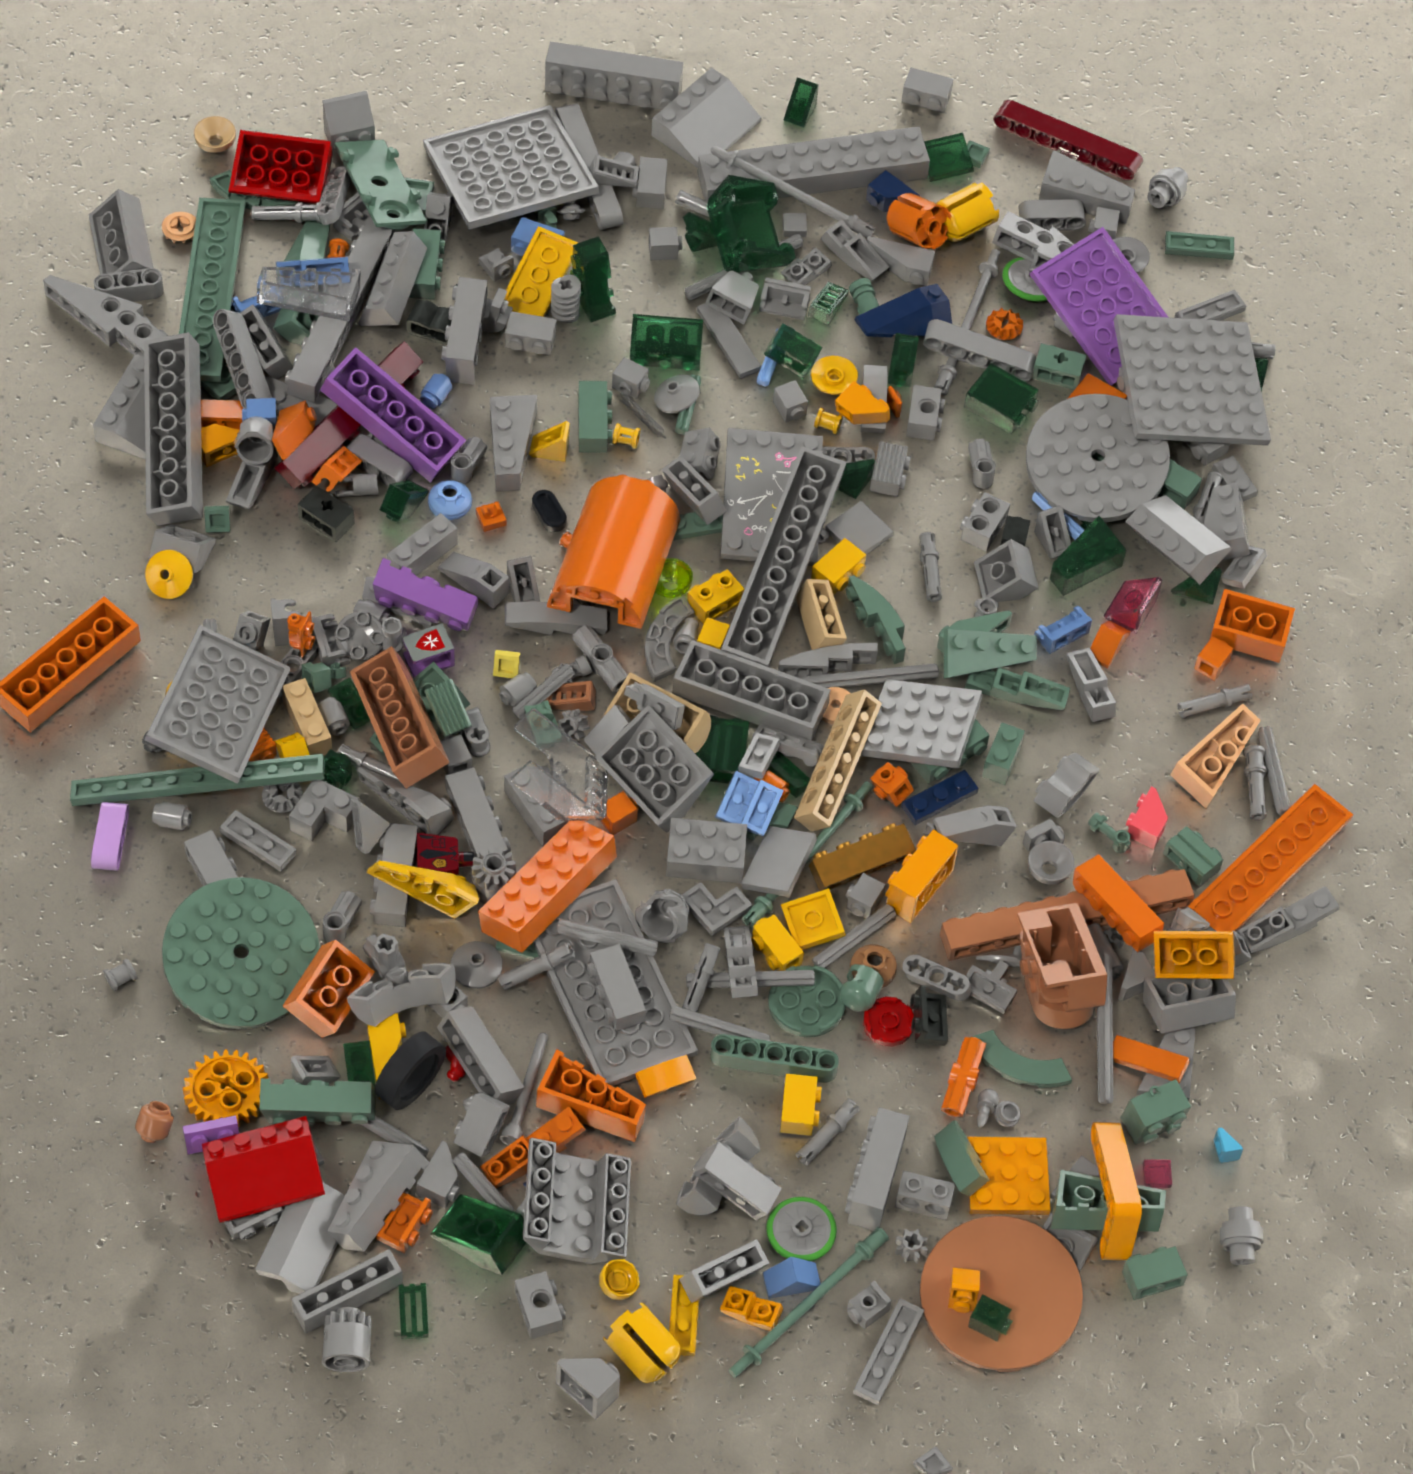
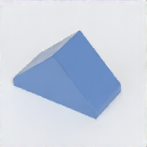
M789 1257L763 1272L768 1299L814 1291L821 1284L816 1263L795 1257Z

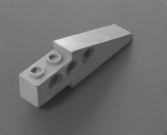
M1009 211L999 224L992 241L993 244L1032 262L1030 268L1034 269L1074 245L1055 227L1052 226L1050 231Z
M52 275L43 280L45 295L109 347L118 342L131 354L144 357L145 340L168 336L163 330H158L153 326L151 321L144 316L141 304Z

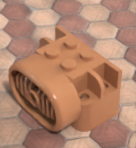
M1078 903L1019 912L1017 917L1023 929L1020 933L1022 952L1020 970L1022 975H1024L1026 991L1036 1017L1042 1023L1057 1029H1072L1085 1024L1093 1015L1094 1007L1105 1005L1107 972Z

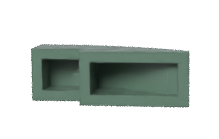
M953 1120L934 1136L943 1162L961 1193L971 1196L990 1181L980 1165L981 1159L957 1121Z

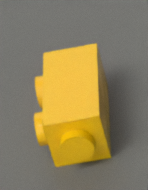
M775 914L769 918H761L754 924L751 938L752 944L757 951H761L765 955L766 962L773 971H785L789 967L802 965L804 952Z

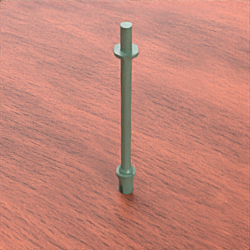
M865 781L854 795L851 793L845 794L843 799L846 804L835 815L831 826L824 828L817 836V841L806 864L853 810L856 812L862 811L864 806L861 801L873 788L871 783ZM767 893L765 896H758L754 900V905L742 917L743 923L746 926L751 923L749 927L753 929L754 924L773 911V902L779 895Z
M876 1227L865 1240L858 1241L855 1244V1252L754 1347L747 1344L743 1347L742 1350L745 1355L728 1370L729 1373L736 1378L751 1363L759 1366L762 1363L760 1355L859 1262L862 1260L869 1261L874 1257L873 1253L889 1240L887 1233L882 1228Z

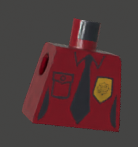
M417 833V867L459 875V867L473 866L474 852H458V839L456 837Z

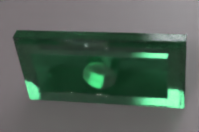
M776 752L767 771L770 770L789 783L788 789L790 793L797 798L806 790L810 778L781 752Z

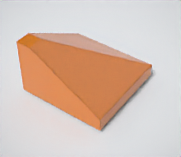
M889 386L887 389V404L894 416L898 418L901 413L902 396L896 389Z

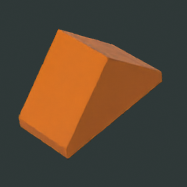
M1110 620L1101 624L1090 647L1098 663L1107 669L1131 632Z

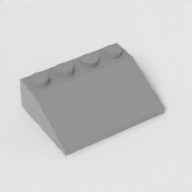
M710 68L652 118V136L698 168L699 155L712 154L711 148L713 146L727 151L761 121V117L728 78L715 69Z
M135 354L94 422L93 428L96 442L145 459L144 357Z
M649 704L595 756L597 761L665 832L670 830L671 818H683L714 775Z

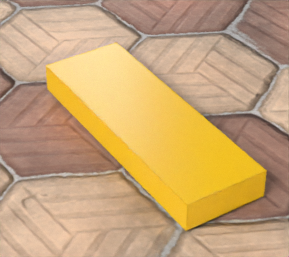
M673 1275L669 1332L680 1343L681 1355L695 1356L699 1300L691 1303L679 1280L684 1275Z

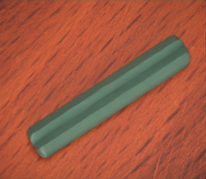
M691 374L690 376L698 382L700 387L701 377ZM696 401L686 410L679 412L675 426L677 434L684 435L685 432H688Z

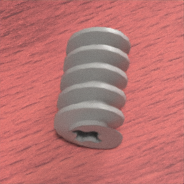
M565 275L555 279L551 284V315L558 321L572 323L580 317L581 283L575 275Z

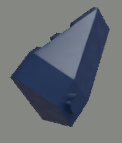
M938 284L919 287L860 314L854 319L868 337L892 338L894 335H906V338L914 339L915 336H925L928 323L931 320L938 319L952 324L949 299Z

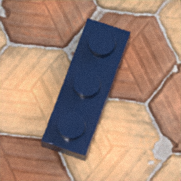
M963 770L903 801L901 807L913 824L917 825L977 794L979 788L966 770Z

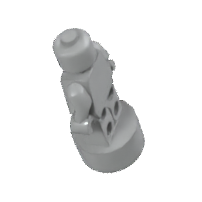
M584 655L576 658L574 662L569 664L575 674L565 683H573L571 679L581 675L584 677L592 673V669ZM561 663L560 666L552 670V674L556 672L561 666H563V663Z

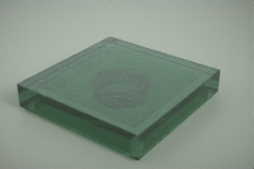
M963 133L924 141L930 159L928 171L930 182L974 172Z

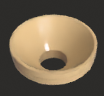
M210 116L198 122L194 129V137L201 149L211 153H218L227 150L234 144L236 130L230 120L220 116ZM212 139H220L222 141L217 146L211 145L209 142Z

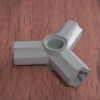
M384 933L380 936L373 934L366 938V942L363 945L364 952L371 959L375 970L381 978L385 979L386 973L405 967L398 942L394 936H388Z

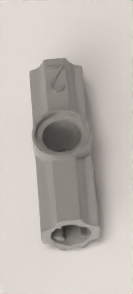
M586 625L582 626L573 634V641L590 662L592 671L601 676L612 692H618L628 674L613 656L612 648L602 642L593 628Z

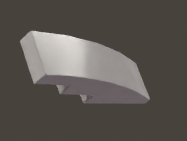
M506 602L505 626L551 635L554 630L575 634L584 625L591 626L597 634L604 635L607 631V609L573 604L571 612L547 607V602Z
M850 643L802 652L780 660L778 671L795 677L828 674V671L851 672L852 664H876L877 643Z
M749 926L723 928L732 998L758 996Z

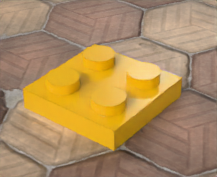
M829 888L781 904L790 934L802 950L846 936Z

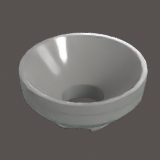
M1043 841L1031 849L1028 857V868L1036 880L1045 884H1059L1071 875L1074 868V857L1070 849L1062 843ZM1051 864L1057 871L1054 874H1046L1042 870V866Z

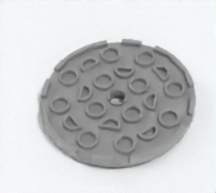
M1107 394L1079 395L1068 398L1051 407L1034 425L1026 450L1028 475L1037 493L1040 492L1051 507L1061 505L1063 513H1068L1078 517V520L1101 523L1122 520L1130 517L1142 503L1156 499L1167 479L1170 464L1167 440L1136 439L1134 437L1128 400ZM1097 452L1104 459L1102 461H1095L1091 456Z

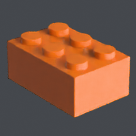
M1224 589L1210 639L1214 636L1219 640L1227 642L1235 651L1280 663L1295 608Z
M335 939L321 946L283 1004V1007L321 1038L336 1033L351 1010L347 997L357 988L367 983L375 971Z

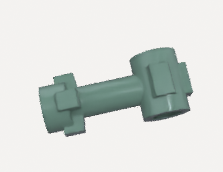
M1095 813L1088 821V825L1091 826L1090 829L1093 832L1101 831L1113 841L1112 848L1115 852H1126L1131 845L1129 841L1130 834L1125 830H1114L1106 823L1108 820L1106 816Z

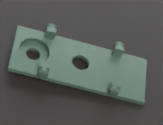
M384 140L335 142L334 147L376 227L399 230L410 225L427 223V219L416 201L421 199L419 190L409 188L394 159L399 157L397 149L388 147ZM382 180L387 185L377 186L373 184L371 181ZM393 213L398 215L399 217L392 218L389 217L387 214Z

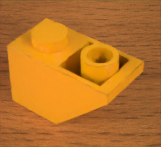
M855 381L835 400L836 411L853 425L886 423L890 420L888 404L882 399H876L869 388L863 384L860 386Z
M953 1267L948 1308H952L960 1313L975 1311L980 1287V1271Z

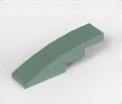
M998 667L996 672L986 670L968 674L964 687L981 690L982 694L1002 700L1056 710L1065 709L1070 692L1069 687L1024 671L1021 676Z

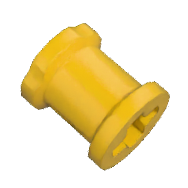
M820 407L814 427L831 430L833 434L837 435L843 416L826 412L824 408Z
M617 423L613 433L612 444H626L636 449L641 429L626 428ZM622 434L629 435L631 438L623 437Z

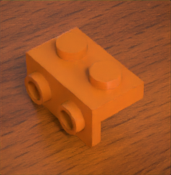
M403 1192L398 1199L400 1204L395 1211H391L384 1221V1226L376 1235V1240L405 1254L408 1247H413L420 1235L418 1231L422 1224L426 1225L429 1222L433 1210H431V1199L425 1197L421 1201Z

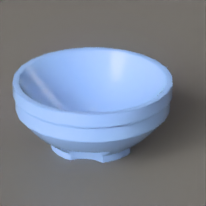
M445 480L437 483L430 490L428 505L435 516L441 513L448 520H456L462 518L470 511L472 497L470 490L463 483L455 480ZM452 488L456 490L457 494L453 497H447L443 494V491Z

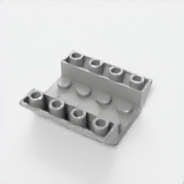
M530 1138L523 1240L538 1254L587 1264L625 1259L627 1256L631 1158L606 1153L599 1161L556 1153L555 1142Z

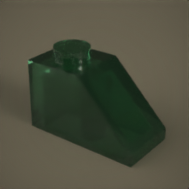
M896 333L888 384L911 387L919 337Z
M410 480L392 483L388 487L379 510L386 513V517L395 522L409 519L426 498L429 490Z

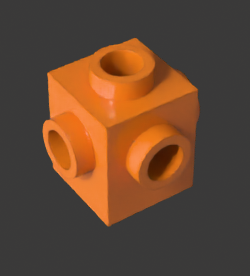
M889 762L879 768L870 778L875 786L873 792L881 800L886 798L895 807L902 803L914 789L907 778L908 774L900 766L895 768Z

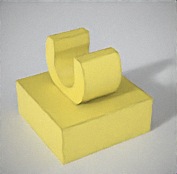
M496 650L493 676L513 678L518 675L520 653Z

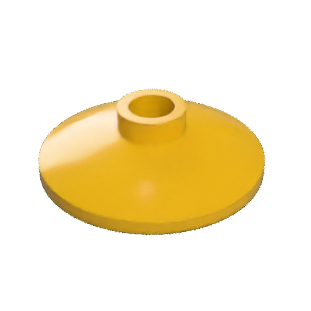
M826 356L819 359L813 365L811 379L815 387L820 391L830 395H840L853 381L857 383L858 372L855 365L848 359L841 356Z
M163 550L153 555L149 560L145 570V578L148 587L155 595L165 599H174L182 596L189 589L193 579V570L189 560L182 553L175 550ZM164 570L169 572L167 579L163 577Z

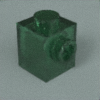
M982 1294L970 1316L968 1327L998 1342L1001 1334L1007 1335L1012 1326L1013 1320L1010 1319L1012 1309Z

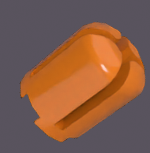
M913 193L902 194L898 196V200H894L890 204L886 218L889 229L894 235L925 249H936L948 239V236H946L948 229L944 223L947 221V217L951 220V213L947 208Z

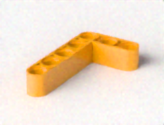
M1093 1122L1091 1142L1108 1207L1100 1239V1257L1102 1260L1127 1261L1132 1255L1141 1220V1199L1121 1123Z

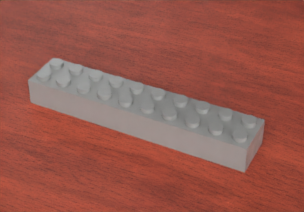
M919 126L737 150L738 158L806 194L868 187V184L885 170L902 182L927 179L930 164ZM713 154L698 156L697 174L705 201L714 205L726 206L792 197L734 165L727 169L728 162Z
M801 446L722 645V651L769 667L847 462Z

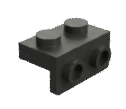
M920 985L910 999V1008L914 1009L911 1030L915 1033V1043L945 1046L948 1043L946 995L926 993V986Z

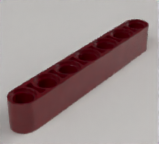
M1004 100L993 118L995 125L1005 131L1055 150L1123 180H1132L1143 163L1142 156L1134 150L1013 100Z

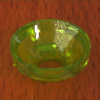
M667 558L655 593L666 598H676L688 592L693 581V572L689 565L679 559ZM674 582L678 586L674 590H668L664 587V584Z

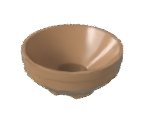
M869 944L859 948L852 956L850 967L854 964H860L876 970L883 978L884 984L882 988L888 986L893 981L897 971L896 960L892 952L877 944ZM870 955H877L882 959V963L873 966L868 963L867 958ZM852 971V975L855 978L857 971Z

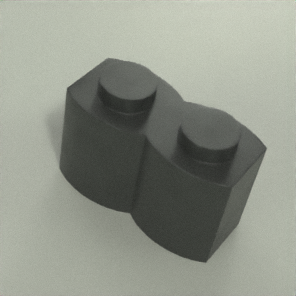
M417 300L406 321V331L417 337L429 338L439 344L447 345L448 340H445L446 326H451L452 320H449L450 307H438L431 301Z

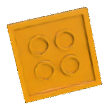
M967 1137L982 1161L980 1163L981 1167L990 1179V1181L969 1196V1214H1050L1046 1138Z

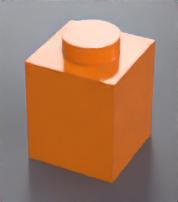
M1212 636L1197 656L1194 669L1215 681L1230 662L1234 648L1229 646L1227 642Z
M622 791L598 805V819L610 834L615 835L637 822L639 808L632 797L629 798Z

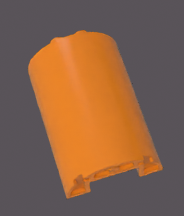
M623 474L604 478L596 482L588 492L549 596L547 607L571 612L573 598L618 608V624L642 629L680 522L678 507L669 495L649 480H641Z

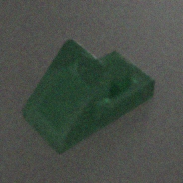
M691 212L682 217L687 231L685 239L692 252L725 243L717 224Z

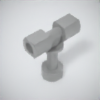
M388 617L382 622V633L386 637L383 641V649L386 650L392 646L398 653L404 646L403 636L407 635V630L402 627V623L398 618Z

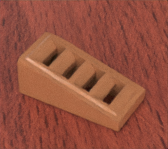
M592 681L565 683L554 692L557 694L556 700H552L553 693L544 700H548L553 710L580 709V711H593L596 708V689Z

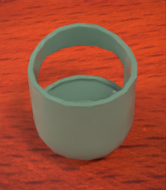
M854 964L850 967L847 974L848 982L842 984L840 997L844 1005L849 1009L863 1012L873 1007L884 981L882 976L873 968ZM852 971H857L855 978L852 975Z

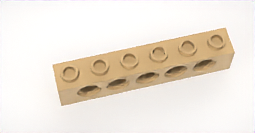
M865 689L845 696L794 816V819L811 832L831 826L882 705L879 700Z

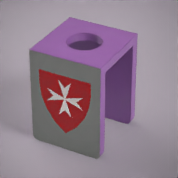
M443 623L403 636V642L407 649L403 653V657L413 678L433 661L441 670L455 666L454 647Z

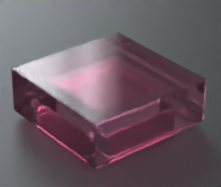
M1144 1160V1186L1171 1188V1160Z

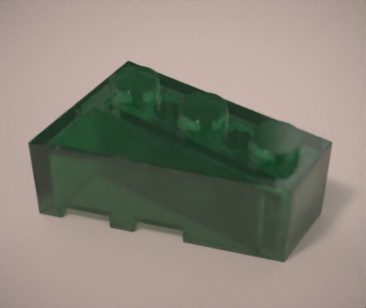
M598 236L574 244L573 255L570 256L572 263L570 275H575L580 280V304L590 322H594L616 314V308L610 301V297L614 296L612 288H608L607 280L612 278L609 254Z
M1098 516L1053 562L1050 580L1064 596L1122 567L1126 549L1103 519Z

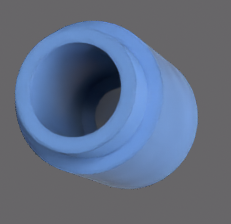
M433 374L421 391L420 401L430 409L440 406L453 388L450 378L444 374Z

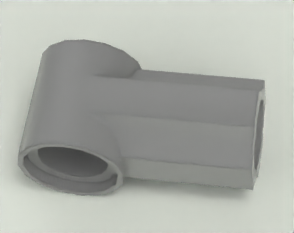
M475 436L468 438L459 453L452 456L450 474L452 480L463 484L471 480L473 470L487 450V445L482 439Z
M975 439L968 445L973 471L972 482L976 487L985 489L993 484L996 464L992 460L989 442H986L984 439Z
M348 890L347 892H341L331 911L324 916L323 936L327 942L336 939L341 943L346 938V931L362 904V899L356 893Z

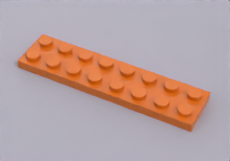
M1314 784L1187 907L1209 922V926L1214 930H1234L1237 932L1352 820L1354 814Z

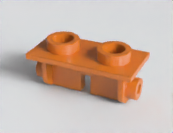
M310 611L306 617L293 613L287 619L289 644L291 647L300 650L301 658H304L307 650L312 649L315 642V636H313L314 623L312 622Z

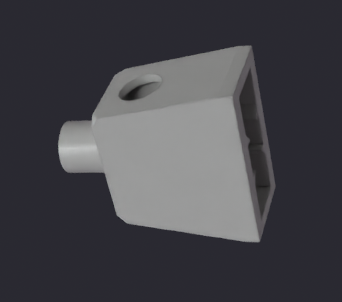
M729 271L712 287L705 304L744 325L753 306L759 286L753 282V276L749 272H742L740 275L734 271Z

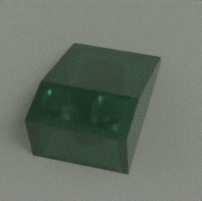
M462 1194L459 1195L430 1233L432 1238L482 1269L500 1275L504 1274L527 1243L523 1240L524 1218L522 1214Z

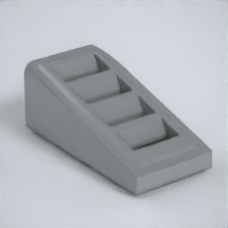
M595 155L590 166V173L597 184L633 188L637 186L639 167ZM626 173H630L629 178H626Z

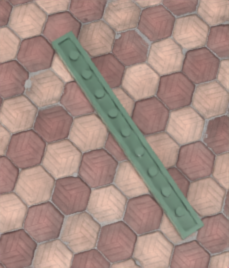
M323 754L249 761L238 784L202 767L71 781L70 801L72 806L102 802L322 780L325 775V760Z

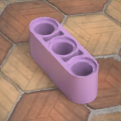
M101 803L91 856L92 869L119 870L129 817L128 804Z

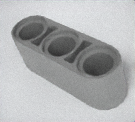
M1027 200L1018 206L1019 217L1050 231L1052 226L1060 231L1079 230L1086 225L1084 205L1080 200Z
M155 268L105 273L98 275L94 279L95 290L132 302L159 298L164 291L162 274Z
M359 434L347 446L348 450L362 460L358 468L367 474L377 473V480L394 490H397L413 473V469L407 461L364 434Z

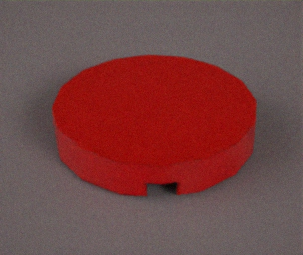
M885 996L878 998L873 1007L864 1012L863 1027L866 1035L873 1042L881 1046L893 1047L901 1045L913 1033L911 1023L914 1013L910 1006L903 1003L901 999Z

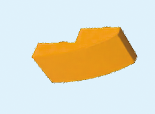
M687 1055L662 1062L635 1073L644 1098L666 1092L670 1088L690 1083L696 1079Z
M729 1286L720 1311L749 1325L771 1331L778 1324L783 1306L781 1303L757 1298L755 1292Z

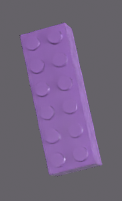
M356 347L325 379L320 390L395 454L407 461L414 470L430 483L449 464L452 456L459 453L466 441L459 433Z

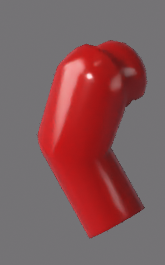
M448 1045L445 1047V1057L451 1062V1069L447 1071V1077L453 1082H458L461 1077H464L466 1072Z

